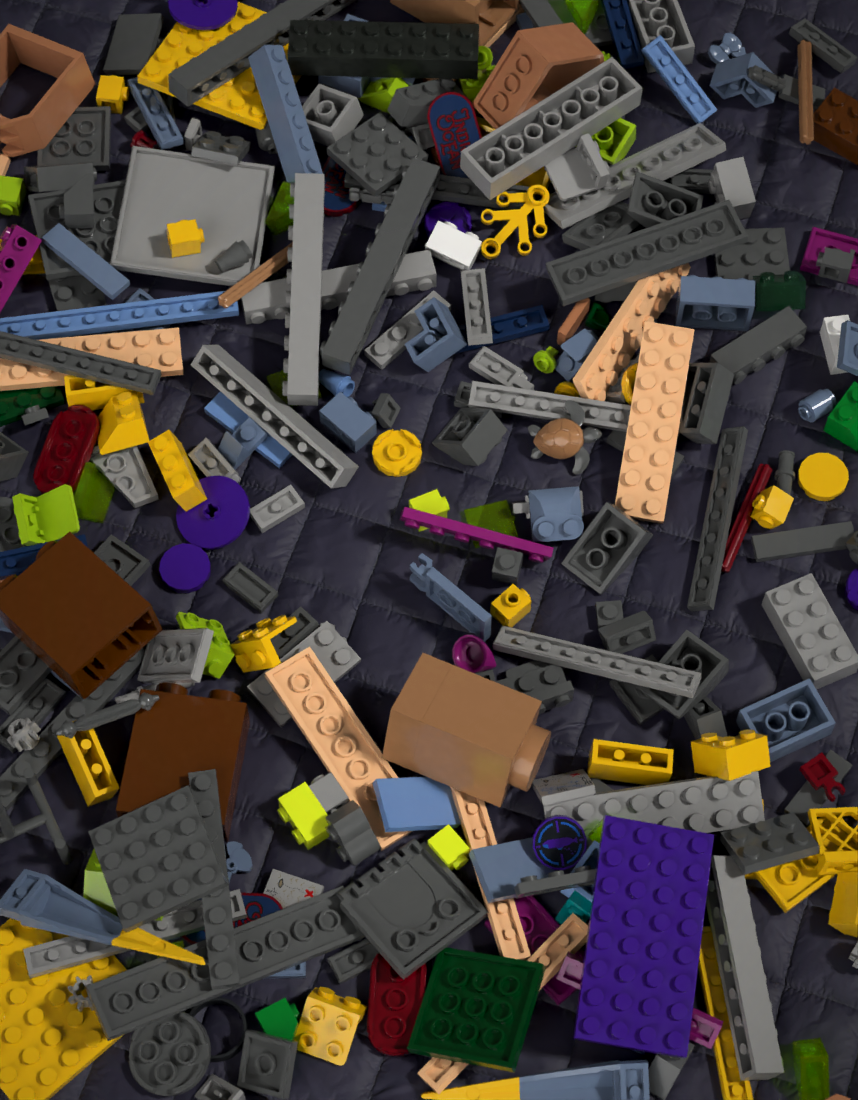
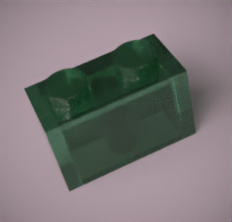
M786 271L784 274L775 275L772 272L760 273V276H753L755 281L754 308L756 311L783 310L788 306L792 310L805 309L806 280L801 273Z

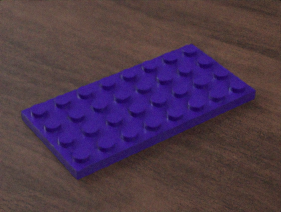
M608 815L603 817L573 1039L687 1058L714 834Z

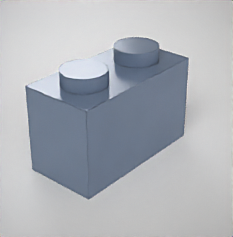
M341 392L319 410L320 423L355 453L377 434L374 416L369 412L362 411L352 397H346Z

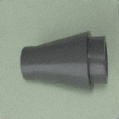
M243 240L240 242L235 241L220 257L215 259V263L220 271L224 272L249 262L253 255Z

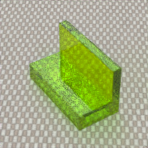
M85 463L74 495L78 518L104 523L115 487L103 474L98 473L95 463Z

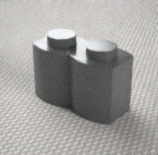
M350 801L325 817L328 823L325 829L333 841L337 840L339 847L336 850L344 862L348 860L355 866L381 849L363 810L355 801Z

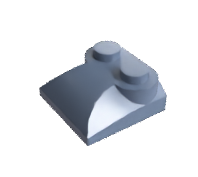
M579 486L528 490L532 542L572 540L582 536L584 524L582 521Z

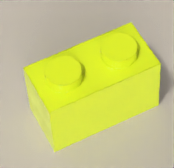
M306 782L278 798L279 809H277V812L284 823L290 822L294 828L291 831L292 835L299 845L304 843L309 850L330 837L325 829L328 826L325 818L328 814Z

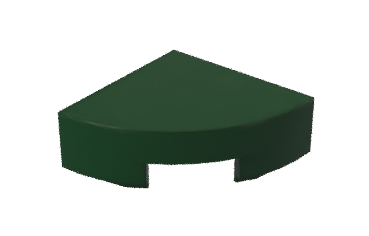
M594 302L585 326L604 332L610 324V319L603 306Z

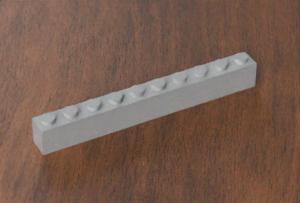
M295 173V183L290 182V197H294V204H289V219H293V225H289L288 239L293 240V246L288 247V262H292V269H287V284H291V291H286V306H290V313H285V328L290 329L289 336L284 337V350L289 351V356L284 358L283 372L288 373V381H283V396H287L288 405L318 406L325 177L324 174Z

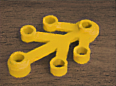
M533 185L528 188L527 192L508 193L504 191L496 198V203L499 207H508L510 203L525 204L520 209L500 211L485 209L481 213V222L484 225H491L494 221L510 220L495 238H488L483 241L481 253L485 258L494 259L498 257L501 245L517 227L519 232L518 253L522 256H527L531 253L532 244L529 241L527 216L534 209L536 224L533 227V235L537 238L545 237L548 228L544 221L543 207L547 205L550 198L547 188L542 185ZM539 194L541 195L542 199L536 201L534 200L533 195ZM505 196L507 197L508 201L506 203L500 202L499 198ZM485 214L492 215V219L488 221L485 220L483 216ZM542 227L545 231L540 234L536 232V228ZM526 244L529 250L522 251L520 246ZM493 247L495 252L490 254L486 251V248Z

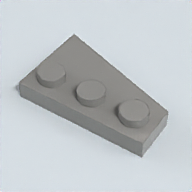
M99 446L94 447L90 461L134 508L159 500L137 446L104 455L100 454Z

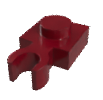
M822 752L800 767V772L815 791L821 787L824 788L829 801L834 802L836 799L831 792L833 789L838 790L842 796L844 795L845 787L834 780L838 776L837 770Z

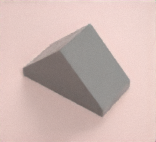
M214 1074L207 1079L194 1095L198 1100H246L241 1089Z

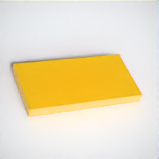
M826 817L818 819V823L827 830L833 824ZM837 825L831 832L843 842L849 836L848 833ZM808 826L806 829L813 836L811 826ZM852 837L847 844L854 850H858V841ZM827 838L823 842L825 852L837 851L839 848ZM817 854L753 872L757 880L785 913L837 875H818L816 865L819 859Z

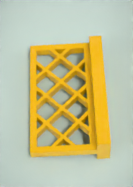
M858 807L809 809L807 813L813 838L819 844V854H817L819 861L816 865L818 875L857 872L858 850H854L847 843L852 837L858 841V824L853 829L841 819L844 816H851L858 821ZM817 817H826L833 823L828 830L818 823ZM836 825L849 834L844 842L831 833ZM827 838L839 847L838 850L825 852L824 840Z

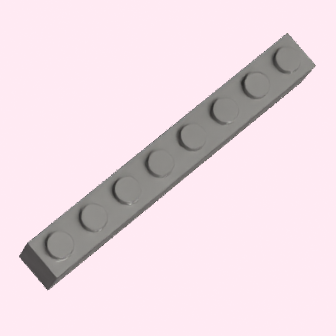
M430 249L405 255L387 296L404 295L408 292L425 291L436 287L437 274ZM359 264L322 271L321 310L334 309L340 306L342 301L347 300L348 287L351 281L355 282L358 276L357 269ZM287 278L263 282L241 298L246 325L252 323L260 324L272 319H285V313H290V306H286V291H291V284H287Z
M203 345L191 363L194 369L331 489L347 486L359 468L358 465L220 345Z
M712 856L706 905L740 1080H769L784 1073L783 1058L777 1039L778 1033L774 1024L772 1004L769 999L767 980L761 959V949L758 945L756 925L753 920L745 874L731 856Z

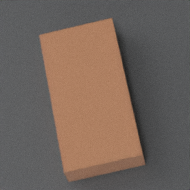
M589 298L576 303L558 330V345L561 346L574 335L588 314Z

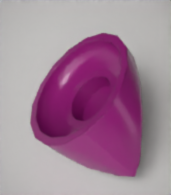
M467 634L455 642L452 649V658L457 667L472 673L484 672L496 667V661L491 650L481 638L476 635Z

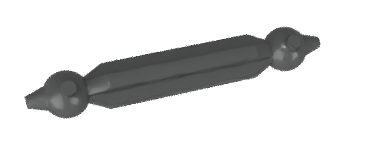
M143 692L138 700L130 699L82 716L75 722L65 720L61 728L56 731V735L73 738L77 731H87L132 715L141 708L149 711L154 703L160 699L159 695H150Z

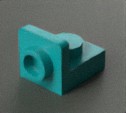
M574 890L555 917V920L562 925L574 913L586 923L590 918L592 902Z

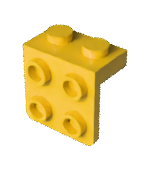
M281 615L273 620L265 618L256 623L257 628L254 630H246L237 636L238 640L230 644L235 654L236 662L243 673L274 668L281 663L270 639L296 623L297 619L295 616L286 618V615Z
M315 987L307 996L294 1039V1041L298 1042L297 1050L339 1066L344 1065L347 1061L357 1026L364 1017L367 1006L361 1004V1001L354 997L347 996L344 998L336 995L329 988Z

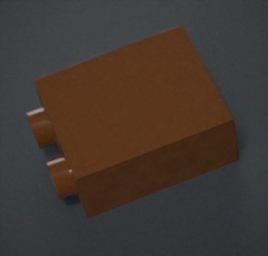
M68 532L59 541L46 543L37 553L33 564L20 575H11L0 583V618L4 625L83 700L163 630L152 605L71 532Z
M175 683L157 684L156 691L141 689L139 697L143 692H146L150 695H159L160 699L154 703L151 710L147 711L141 708L135 714L116 806L118 817L188 786V773L216 769L224 842H228L250 726L247 703L240 702L238 694L221 689L211 690L208 698L188 695V690L185 687Z

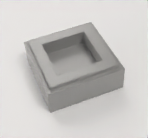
M191 119L184 135L187 151L192 152V146L202 136L201 122L198 119Z

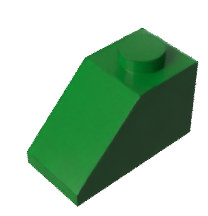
M283 998L255 1013L263 1033L294 1041L298 1028L297 1020L301 1018L294 1003L289 1005L286 998Z

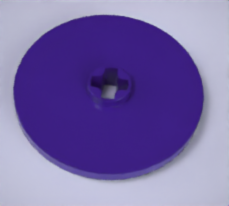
M168 0V8L172 17L181 25L196 30H212L226 25L234 18L238 8V0Z
M209 476L199 480L207 500L187 512L178 504L176 520L180 533L189 543L202 549L212 550L227 546L241 535L249 520L250 503L246 492L236 481L225 476ZM212 508H215L217 510L216 512H214V517H211L209 515L210 513H212Z

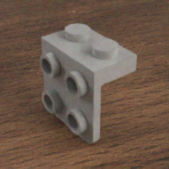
M589 133L580 136L577 148L565 152L544 166L561 201H567L605 187L610 174L608 163L603 161L600 156L598 143L592 140Z

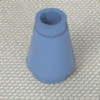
M322 369L319 372V383L336 396L341 392L348 397L353 393L355 382L351 380L350 376Z

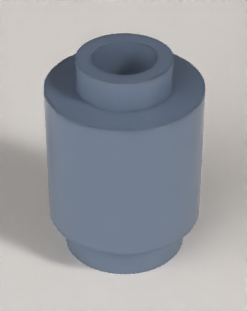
M819 389L799 402L798 412L804 420L814 422L833 410V407L836 406V398L829 389Z

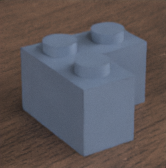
M753 52L717 63L709 85L723 100L742 94L755 108L774 103L777 93L776 90L748 77V68L754 65L773 73Z
M435 297L415 310L424 330L405 343V346L413 362L429 372L466 346L467 342L449 308Z

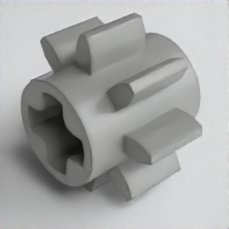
M28 717L25 720L17 719L10 724L8 733L11 736L6 740L13 748L16 747L19 752L23 749L31 750L40 740L36 733L41 728Z
M89 975L87 980H81L77 976L75 985L68 986L69 992L74 994L68 1000L70 1004L78 1002L77 1008L79 1012L84 1007H90L93 1011L94 1008L89 996L84 998L81 993L88 985L93 983V978Z

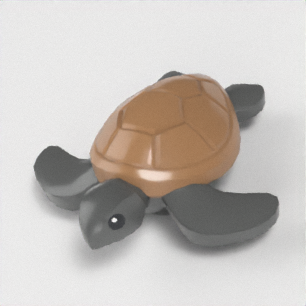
M568 400L565 402V406L570 413V419H555L547 423L543 428L537 425H530L528 427L530 435L535 437L533 442L536 446L532 449L531 458L539 459L543 454L556 459H568L575 456L573 474L578 475L583 473L590 460L589 453L583 447V443L596 442L602 436V433L598 429L591 427L582 430L581 425L585 419V413L578 403Z

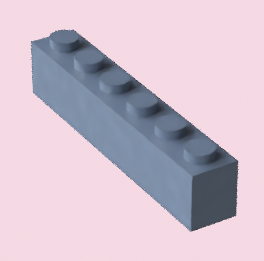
M264 45L250 55L248 60L290 189V182L295 183V173L323 174L283 45Z

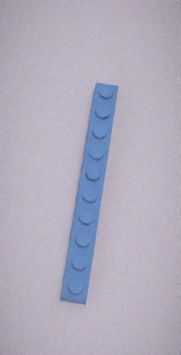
M220 291L0 318V331L35 340L239 316L237 301L228 308L220 306L218 296L225 292Z

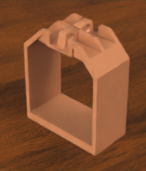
M573 22L518 30L472 105L496 130L603 63L604 55Z
M8 24L0 34V87L20 63L58 78L28 115L9 119L0 114V144H6L2 152L8 156L15 157L44 149L96 84L82 52Z

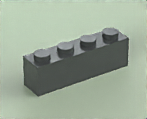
M788 306L711 354L709 363H719L734 374L732 384L737 385L749 373L760 371L768 361L779 359L787 349L798 347L805 340L804 336L807 326Z

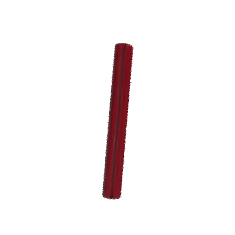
M761 463L757 467L728 535L721 572L728 573L733 565L752 520L750 516L754 509L752 506L753 501L765 489L772 473V468L768 464Z

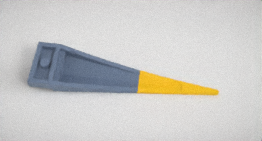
M24 869L0 899V915L18 920L23 926L205 965L203 957L140 928L125 932L119 917L90 902L45 874Z
M614 1060L447 1088L439 1095L435 1091L423 1092L421 1097L434 1100H650L648 1061Z

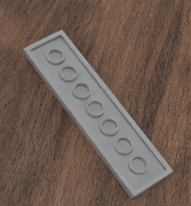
M698 123L614 165H610V174L603 188L567 201H561L557 192L549 194V202L543 207L544 212L562 229L570 227L574 223L629 198L636 172L664 181L689 168L695 167L701 162L716 157L718 154L726 151V144L704 125Z
M758 770L731 781L708 776L598 792L592 796L547 806L543 805L545 818L553 815H566L576 820L583 827L587 838L586 850L594 840L600 843L603 817L605 815L703 833L730 830L765 821Z

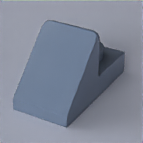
M583 329L560 346L564 352L556 360L555 370L568 382L573 383L572 379L598 340L587 329Z
M249 417L232 435L228 431L224 433L218 450L236 470L269 435Z

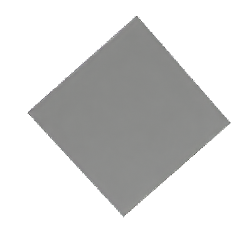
M133 146L110 265L119 271L233 286L260 266L275 166L243 161L238 165H232L194 157L187 153ZM196 219L197 227L202 228L204 234V243H201V253L172 258L167 240V224L176 223L180 220ZM243 240L249 247L253 257L245 264L221 272L215 263V259L220 257L235 241L240 242Z

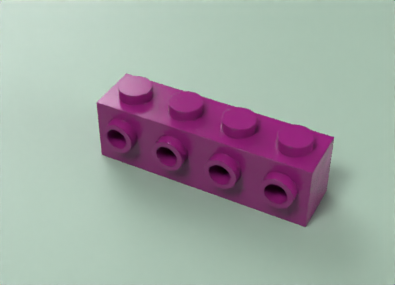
M12 224L11 227L7 226L0 237L3 240L0 244V312L42 241L15 224Z

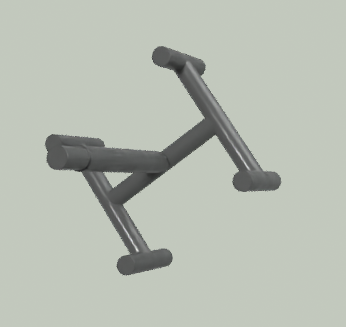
M27 768L23 774L41 814L13 826L0 800V828L2 830L0 832V844L46 824L62 863L69 865L73 859L34 770Z

